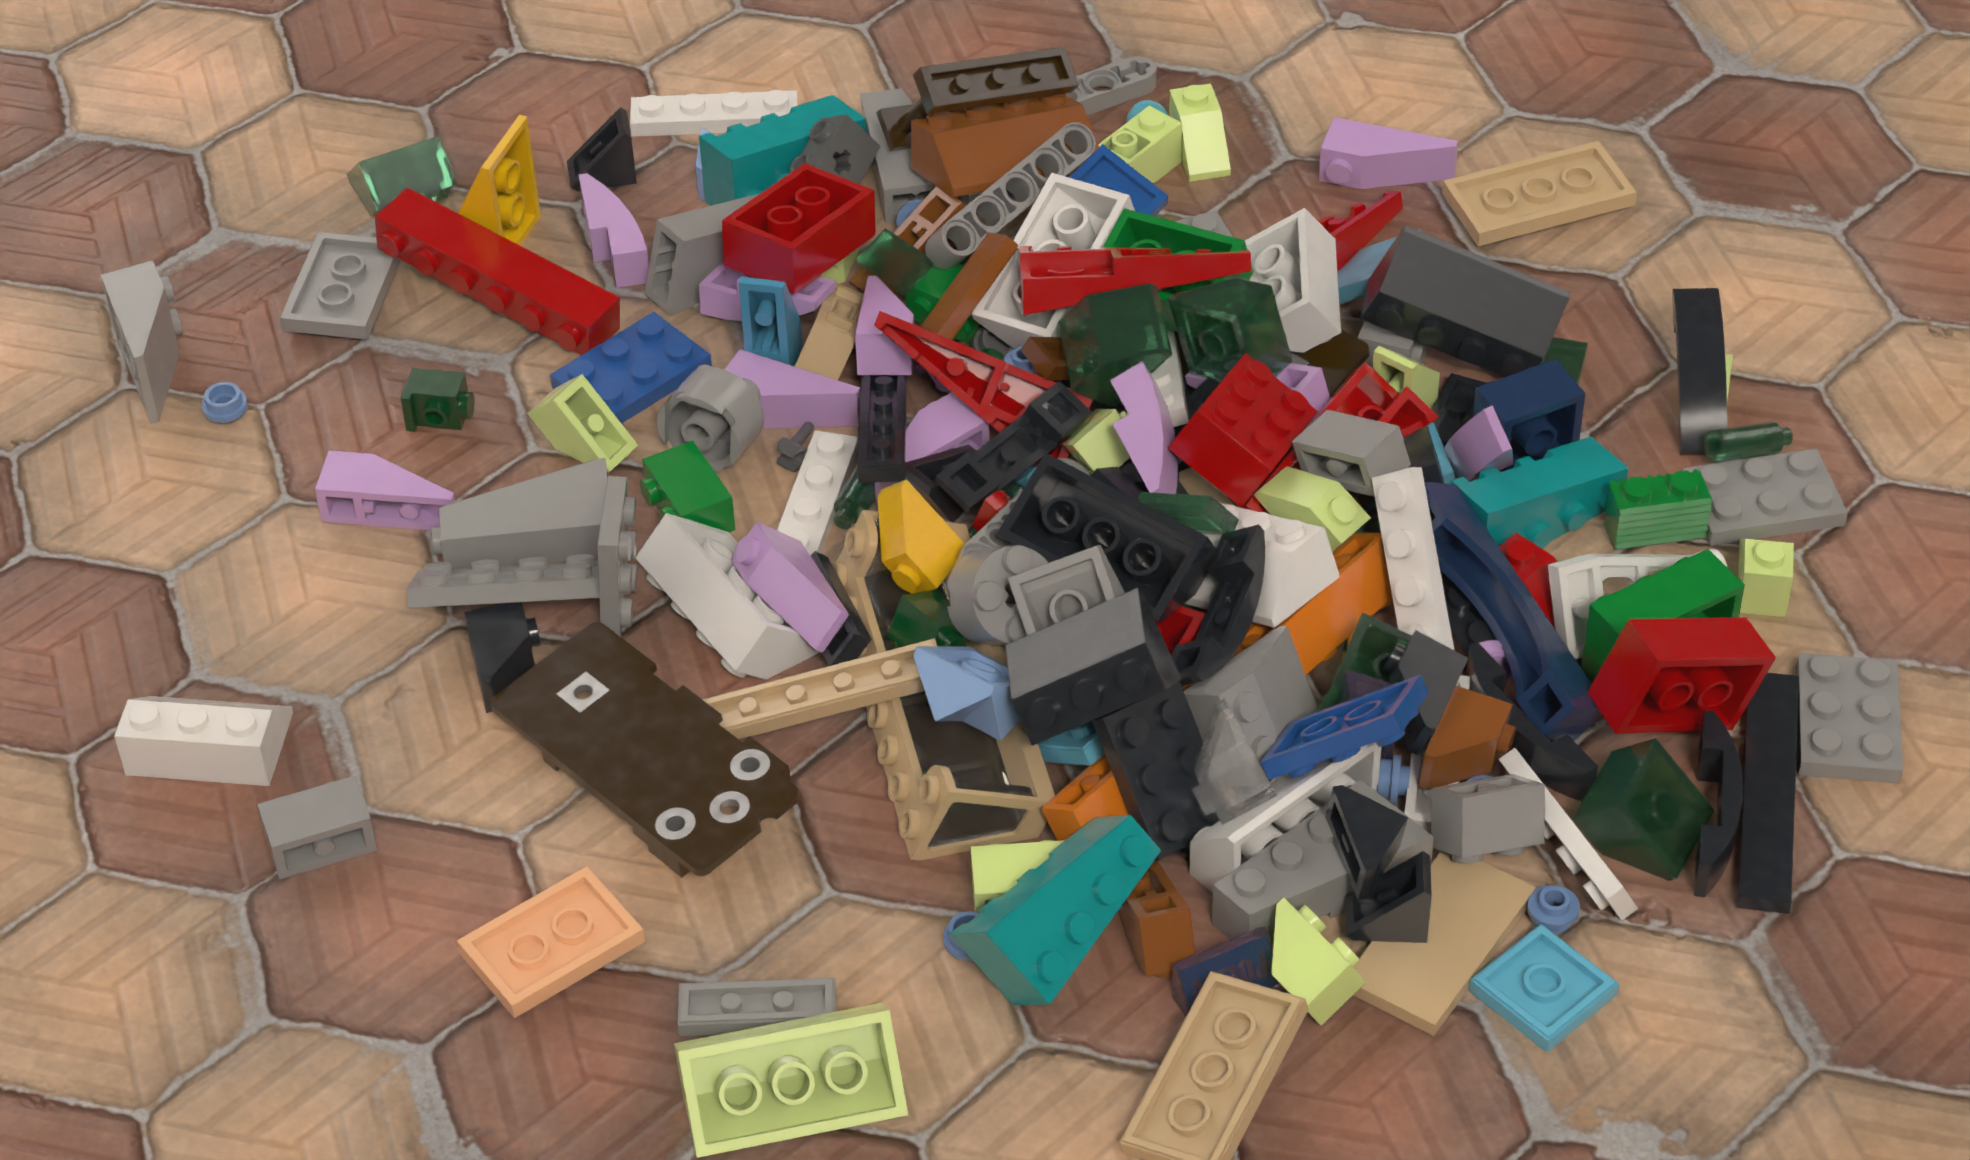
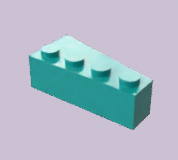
M830 95L791 107L789 114L777 116L775 113L761 116L760 123L746 127L742 123L729 126L726 133L718 136L711 132L699 135L705 202L712 206L760 194L791 173L790 167L792 162L802 153L810 139L809 133L811 128L821 118L847 114L867 133L866 118L836 96Z
M1588 437L1547 450L1541 460L1535 461L1530 456L1516 460L1512 469L1500 472L1496 467L1481 471L1477 480L1469 482L1465 477L1451 480L1450 484L1458 486L1498 546L1502 545L1517 532L1543 549L1556 538L1569 531L1581 528L1587 521L1605 512L1609 483L1612 480L1619 482L1621 478L1627 480L1629 468L1593 437Z
M1131 815L1092 818L1050 852V858L1036 869H1029L1016 880L1017 884L1001 897L993 898L980 909L981 913L969 923L961 924L949 935L1013 1005H1050L1161 852V849Z

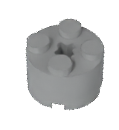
M705 364L700 365L660 408L657 416L659 436L664 444L669 440L673 447L693 440L715 473H719L723 468L731 467L739 459L763 428L764 413L759 401L761 396L760 389L750 379H741L737 375L721 368Z
M1021 545L985 548L965 555L954 566L947 583V590H950L951 605L947 608L955 628L968 640L986 645H1007L1027 636L1008 578L1048 564V561L1038 552Z

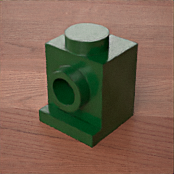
M412 368L400 398L406 431L415 432L417 426L462 430L465 419H471L475 405L473 392H468L465 373Z

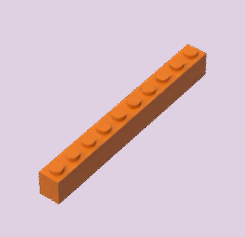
M1354 533L1333 552L1340 577L1275 628L1253 622L1232 658L1280 625L1288 627L1306 678L1307 674L1319 663L1333 657L1337 653V647L1343 641L1363 630L1367 625V620L1379 609L1393 603L1381 533ZM1195 683L1182 686L1183 691ZM1105 754L1086 768L1041 808L1058 841L1068 839L1092 818L1129 815Z

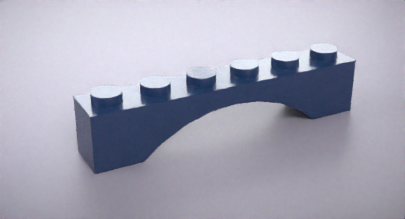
M1424 482L1440 570L1471 601L1489 625L1496 639L1502 644V649L1505 652L1504 654L1513 675L1517 702L1529 720L1548 739H1559L1566 734L1572 739H1577L1602 715L1587 693L1592 683L1458 486L1455 484Z

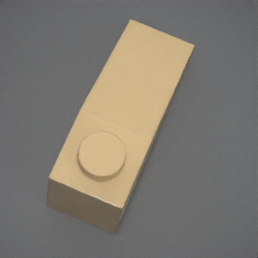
M836 282V289L821 303L795 367L835 380L839 379L855 344V332L863 294Z

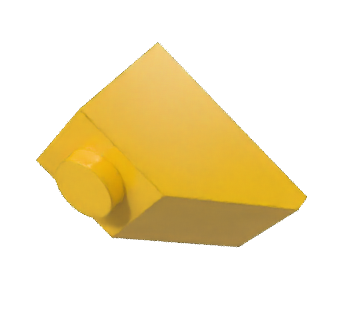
M907 479L883 488L878 494L882 563L891 571L895 583L911 594L938 588L952 571L965 543Z

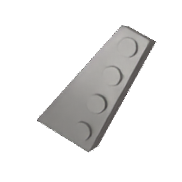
M1360 779L1349 787L1408 817L1363 780ZM1329 802L1213 885L1212 924L1237 946L1244 945L1267 935L1269 945L1274 943L1276 904L1283 897L1297 911L1306 905L1317 917L1328 915L1331 919L1346 912V895L1354 891L1325 817ZM1408 817L1400 848L1385 872L1422 851L1429 854L1432 861L1434 837Z

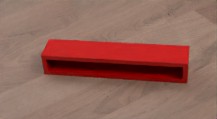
M408 187L375 216L377 248L385 254L413 266L424 275L431 276L449 285L458 293L466 294L487 305L494 312L506 315L523 324L527 329L538 332L559 343L567 350L583 355L611 338L620 329V297Z

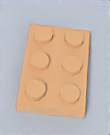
M586 866L458 939L457 945L459 954L508 1012L516 1018L645 942V936L641 925Z

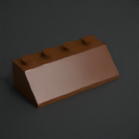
M1066 93L966 108V110L956 112L928 114V117L911 120V169L952 197L978 193L988 189L1065 125L1078 122L1087 126L1093 135L1094 132L1083 105L1066 95ZM1095 138L1096 145H1095V150H1094V152L1099 148V145H1098V143H1097L1096 138ZM1065 144L1066 148L1073 153L1071 147ZM1081 163L1071 173H1074L1083 163ZM1036 167V170L1038 171V173H1039L1041 176L1045 177V175H1044V173L1042 172V170H1040L1038 167Z

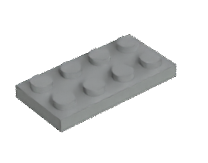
M578 554L566 557V563L547 564L546 557L519 559V565L500 566V561L496 559H484L471 562V568L455 569L452 568L451 562L427 563L424 565V570L416 572L406 589L408 608L599 598L598 561H595L594 555Z

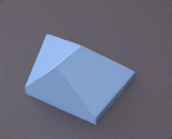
M916 646L913 657L935 722L963 721L1001 741L1020 721L1011 700L1007 665L972 647Z

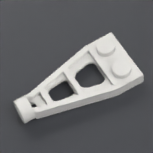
M1709 549L1727 567L1723 555L1716 549ZM1698 553L1692 555L1585 554L1549 564L1548 572L1555 630L1575 659L1583 657L1589 606L1604 595L1602 582L1606 578L1627 577L1631 585L1639 578L1647 576L1649 572L1664 570L1674 565L1678 560Z

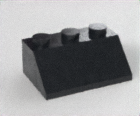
M1141 587L1006 645L1011 700L1032 746L1161 692L1181 680Z

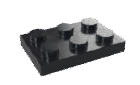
M1176 682L1161 692L1092 720L1129 815L1135 819L1161 849V852L1154 861L1161 860L1190 845V841L1193 840L1194 836L1202 828L1211 827L1230 814L1231 811L1180 682Z

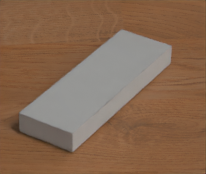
M836 978L679 983V1037L719 1035L837 1011Z

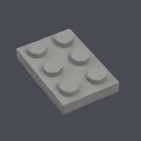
M318 232L280 316L282 331L368 340L400 260L390 257L378 249L376 237Z
M1817 448L1683 468V471L1687 470L1691 473L1694 469L1701 471L1712 497L1711 511H1709L1710 518H1708L1709 524L1707 525L1708 531H1706L1707 541L1710 546L1740 542V538L1760 539L1841 527L1846 524L1848 512Z
M608 476L598 539L600 622L622 637L623 627H631L633 619V598H627V594L636 592L638 581V564H629L630 559L635 560L637 531H629L628 526L635 525L636 497H628L627 477Z
M1799 653L1796 664V676H1799L1797 722L1799 775L1900 784L1903 773L1898 661Z

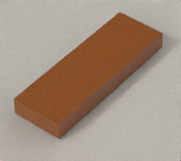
M988 232L920 327L953 340L1017 251L1019 245L1009 236Z

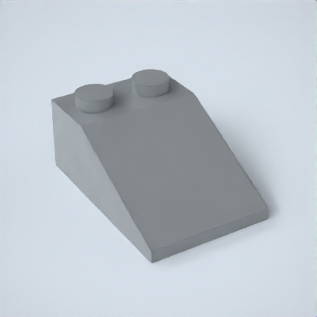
M153 260L102 274L101 279L117 342L149 422L153 424L160 421L180 355L176 335L183 334V330L176 309L169 310L168 303L175 301L168 275L160 277Z
M1101 545L1008 578L1027 635L1125 593Z
M1280 625L1237 654L1213 676L1204 681L1196 682L1184 690L1185 697L1219 783L1256 784L1267 776L1260 762L1287 725L1294 720L1319 712L1286 625Z

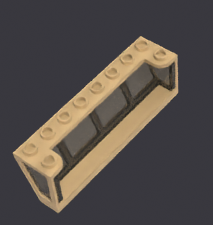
M862 510L854 528H850L846 534L844 548L838 560L832 563L872 638L858 658L900 648L887 637L901 596L911 594L895 583L891 571L881 561L879 512ZM946 522L965 544L970 540L966 524ZM949 573L938 588L933 590H937L950 601V595L946 590V583L950 576ZM966 639V647H972L1008 666L1006 645L979 644ZM925 691L866 706L867 722L869 727L873 729L878 746V761L884 767L888 781V795L890 800L894 802L899 819V833L905 840L910 860L921 861L971 851V846H985L996 843L1007 844L1039 837L1047 823L1041 808L1055 794L1038 743L1033 746L1031 745L1021 720L1000 741L963 721L935 722Z

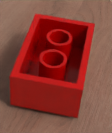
M802 164L722 220L724 266L739 271L748 277L784 281L789 292L795 294L876 235L875 190L812 165Z
M1245 353L1168 446V449L1242 508L1293 445L1292 441L1303 432L1318 411L1309 404L1308 400L1300 392L1290 389L1277 379L1264 363L1254 360Z
M1747 617L1629 619L1587 693L1615 734L1701 731L1704 711H1714L1726 729L1733 730L1776 657Z

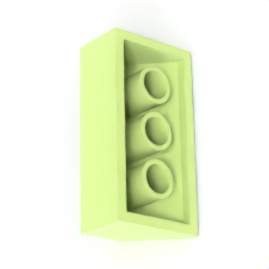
M883 1003L674 1043L682 1092L697 1158L908 1115L890 1010Z

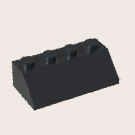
M1405 225L1367 281L1361 320L1502 377H1507L1530 367L1538 366L1543 361L1568 303L1570 292Z
M1046 452L996 534L999 538L1012 545L1025 546L1038 552L1048 563L1101 545L1124 592L1127 593L1141 587L1155 621L1159 623L1196 595L1209 573L1207 570L1216 550L1213 543L1204 534Z

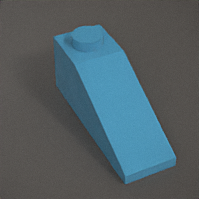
M740 277L738 284L745 351L795 367L803 347L801 319L784 281Z

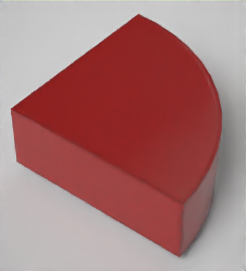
M999 490L987 497L972 527L977 531L982 529L1011 501L1010 496L1003 490Z

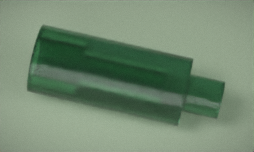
M1772 421L1713 429L1705 436L1704 448L1707 457L1714 463L1775 455L1781 452L1783 446L1792 443L1793 434L1788 427L1781 428L1776 422Z
M857 466L834 503V510L836 512L834 523L839 528L845 530L849 529L853 523L856 524L862 510L869 511L876 499L875 482L858 483Z

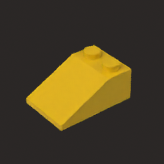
M523 115L517 117L482 165L458 214L520 246L541 217L528 118Z

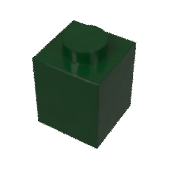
M937 590L901 596L887 637L899 647L934 638L937 645L943 647H966L967 638L955 628L949 617L947 607L951 606L950 601Z

